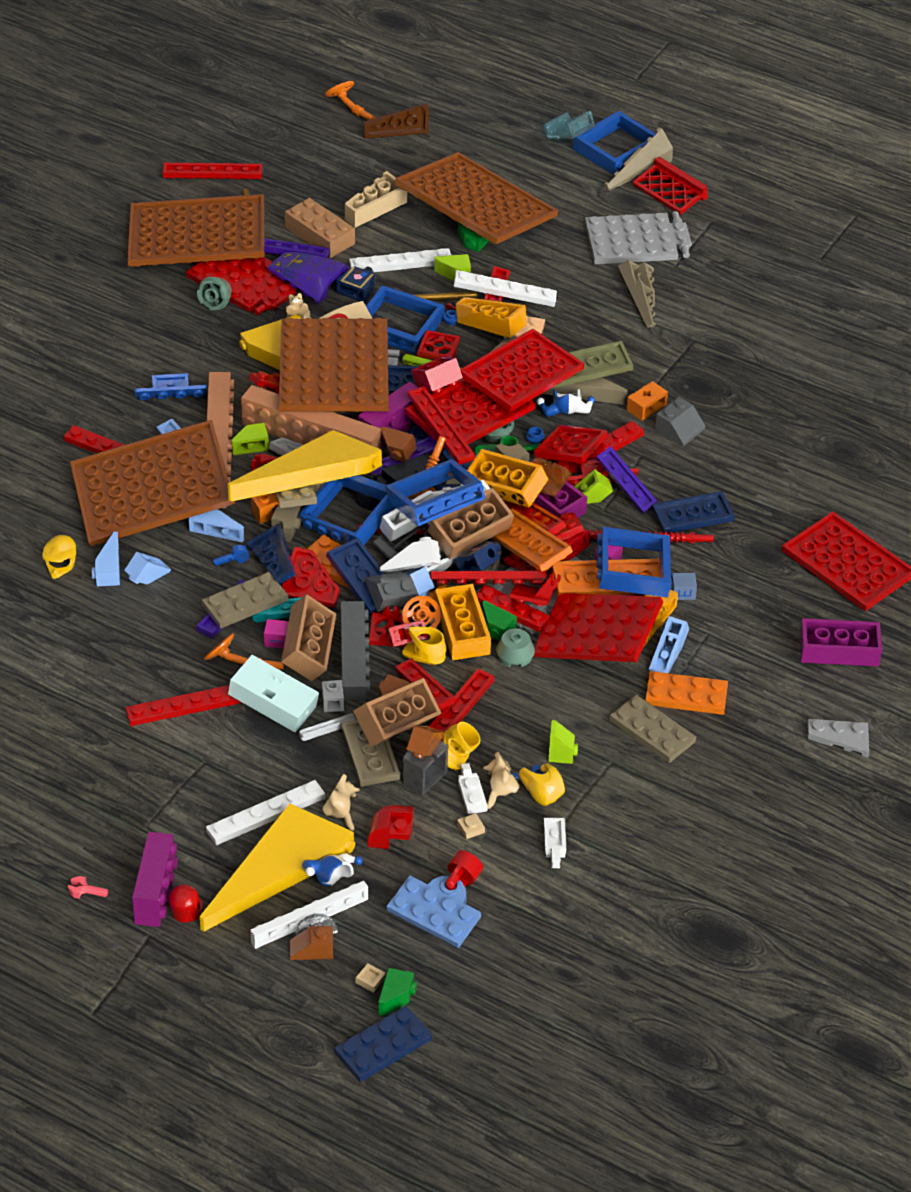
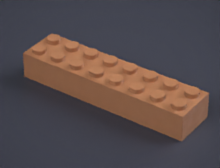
M253 385L250 386L241 398L242 425L244 426L265 423L268 434L279 438L283 437L303 445L335 430L381 449V428L331 411H279V394Z

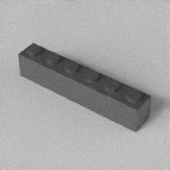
M341 601L342 687L344 700H366V692H370V680H366V677H370V665H366V663H369V651H365V649H369V637H365V635L369 634V623H365V621H368V609H364V601Z

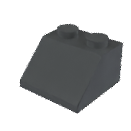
M680 397L656 414L655 431L681 446H685L706 428L693 404Z
M401 571L365 578L377 612L383 611L386 606H389L390 610L394 609V606L402 608L411 598L418 595L412 577Z

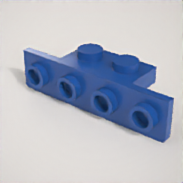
M188 373L152 375L153 388L135 389V398L140 400H148L150 398L166 399L168 397L184 398L186 396L202 397L207 395V385L189 386Z

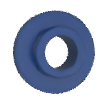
M448 310L444 312L443 319L447 325H456L458 323L457 311Z
M532 427L527 432L526 437L532 443H540L544 440L545 435L541 428Z

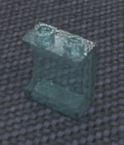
M586 111L572 120L569 113L565 112L544 124L548 139H574L596 126L591 111Z

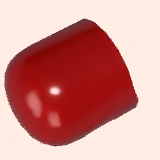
M183 884L171 891L169 905L174 919L186 923L195 921L201 916L204 911V904L194 887Z

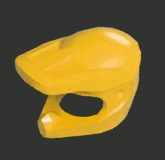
M57 535L45 545L42 558L46 561L47 568L53 579L64 575L74 567L76 544L70 536ZM66 559H70V563L63 568L53 567L49 563V561L63 562Z
M410 627L409 634L414 643L406 645L402 655L429 665H438L444 662L446 658V644L442 632L432 627ZM420 634H429L430 639L420 641L418 636Z
M466 722L452 725L444 733L442 742L448 745V767L460 771L462 769L461 764H465L469 753L474 751L480 744L478 732Z
M549 763L543 764L540 768L545 774L531 772L525 767L521 768L519 772L521 782L532 798L541 806L546 807L554 803L564 794L565 788L562 777L554 766Z

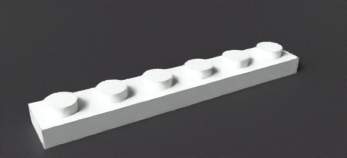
M447 248L357 257L349 259L350 268L356 266L361 269L369 266L374 272L434 266L435 256H448L451 253L450 249Z
M456 270L454 287L552 307L556 303V290Z
M316 780L208 825L206 826V832L214 844L219 845L277 820L289 803L302 809L325 799V792Z
M364 881L352 884L346 889L334 892L330 896L315 900L309 905L297 908L286 915L276 917L274 920L263 925L256 926L251 929V944L256 949L368 900L367 884Z

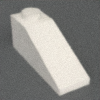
M431 537L420 538V541L413 542L382 565L380 571L391 573L440 564L438 541L432 540Z

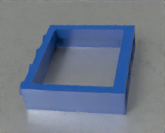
M618 111L575 135L573 150L614 175L616 171L620 172L625 167L623 164L639 147L643 148L648 143L647 139L649 137L653 138L656 133ZM619 128L643 142L617 158H614L593 144Z
M383 285L366 306L371 316L374 315L383 302L430 316L416 336L387 327L388 345L417 354L426 330L435 331L443 321L444 305Z
M453 459L386 485L389 502L417 526L486 499L482 482ZM452 478H455L464 485L417 505L407 498Z
M357 475L325 482L316 493L317 504L306 505L299 516L303 522L302 525L308 530L312 529L321 535H327L336 541L340 540L345 543L359 538L362 544L365 545L379 528L382 517L390 513L395 507L389 502L386 485ZM343 486L381 500L355 533L318 519L319 515Z
M602 527L601 534L597 535L596 543L598 545L596 557H598L596 579H599V588L668 597L671 586L670 536ZM608 545L659 552L660 577L608 571Z

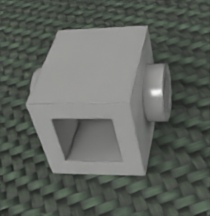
M342 680L322 681L324 712L344 711Z

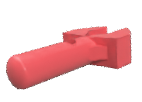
M74 877L71 879V885L74 886L68 885V891L74 898L80 899V896L84 893L102 897L108 895V889L88 885L86 877Z

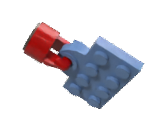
M459 850L449 862L447 868L451 874L450 876H440L433 879L429 884L409 876L387 905V911L459 948L481 918L480 911L466 905L465 886L472 885L484 867L481 860L467 850Z

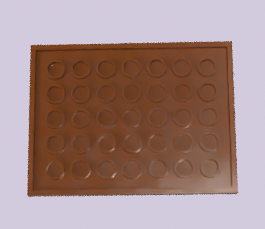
M459 152L395 179V185L399 186L402 190L411 193L414 197L421 199L427 205L436 208L439 212L446 214L452 220L473 230L477 235L483 236L493 244L501 243L558 215L557 209Z
M264 194L131 203L128 266H155L158 264L265 257Z
M281 319L279 411H389L387 319Z
M212 420L70 461L90 547L107 542L113 532H118L119 539L235 504V501L228 500L227 484L229 479Z

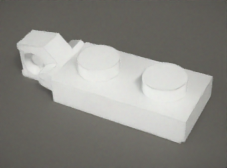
M469 763L461 764L462 769L461 775H458V785L467 814L487 811L488 806L477 773H472Z
M544 818L546 857H551L552 868H560V857L565 858L566 854L565 818Z

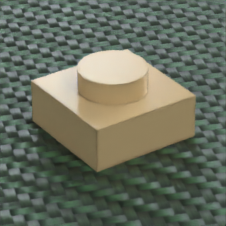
M476 813L457 820V825L466 839L485 833V827Z
M367 964L357 975L356 983L374 993L385 980L386 973Z

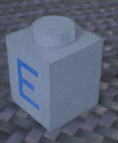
M672 573L670 590L678 593V600L696 599L697 582L695 573Z

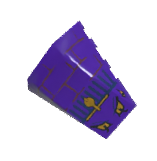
M284 252L268 266L267 270L283 281L288 280L293 288L298 287L303 291L302 294L307 297H313L314 302L319 304L327 297L328 286L350 268L341 262L317 255Z

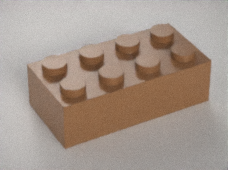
M311 198L285 211V228L310 245L329 248V258L355 244V228Z
M493 487L484 492L486 499L430 522L428 532L435 541H438L439 547L449 560L511 527L514 514Z
M307 594L294 603L291 608L281 662L310 681L327 670L336 613Z
M424 678L367 702L353 711L371 747L411 730L414 726L422 725L442 714Z

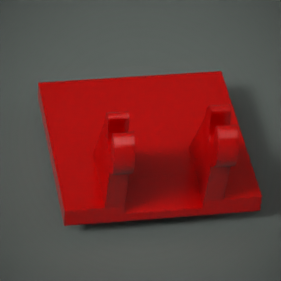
M552 573L540 588L515 585L509 598H514L517 602H533L536 606L548 605L554 595V589L561 580V575L558 574L557 579H554V573Z

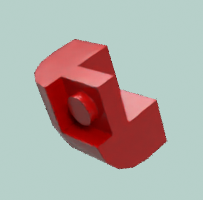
M388 805L377 810L370 824L368 847L389 849L390 839L410 840L414 823V806Z

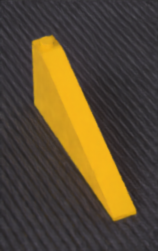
M299 314L288 317L293 319H302L299 316ZM281 320L240 333L241 341H239L242 351L245 350L249 357L280 370Z
M332 430L228 483V500L236 501L370 473L382 466V452L379 448Z
M289 803L201 914V930L206 931L310 877L302 869L304 860L319 861L328 855L338 856L343 853H351L355 847L354 832Z

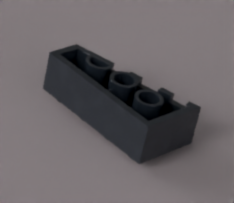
M442 448L439 455L440 460L437 461L438 464L448 461L443 454L444 448ZM433 452L382 469V476L391 484L426 470V463H429L427 460L430 459L429 455H432Z

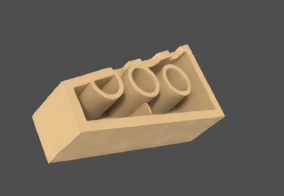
M386 171L383 173V177L375 179L374 184L366 186L361 194H356L345 203V220L356 228L407 203V191L395 185L396 177Z

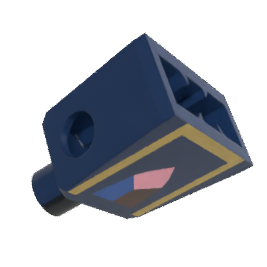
M354 266L336 279L338 294L360 302L363 301L364 303H366L375 286L374 271L369 266L364 269Z
M496 541L479 544L454 558V561L459 571H483L500 559L498 552L501 551V546Z

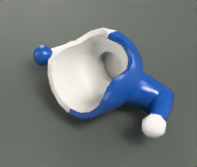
M554 389L553 403L549 406L544 404L543 398L537 399V404L540 405L543 414L547 417L558 413L572 414L577 412L586 414L591 411L592 403L595 402V398L590 396L585 404L581 400L580 389L571 394H559Z
M347 853L338 856L328 855L319 861L304 860L302 869L308 876L315 874L322 885L332 886L342 877H351L354 873L350 863L360 865L363 859L361 856L354 857Z

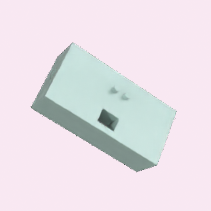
M251 655L230 680L228 695L291 731L296 732L316 708L319 692Z

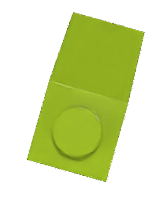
M468 254L434 257V271L452 281L455 279L456 270L471 273Z
M265 423L246 425L232 439L233 455L269 451V437Z
M595 469L574 486L587 496V504L599 503L613 492L610 480Z
M556 720L551 722L549 762L573 764V756L578 754V744H574L575 735Z

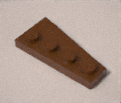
M428 103L364 121V139L428 133Z

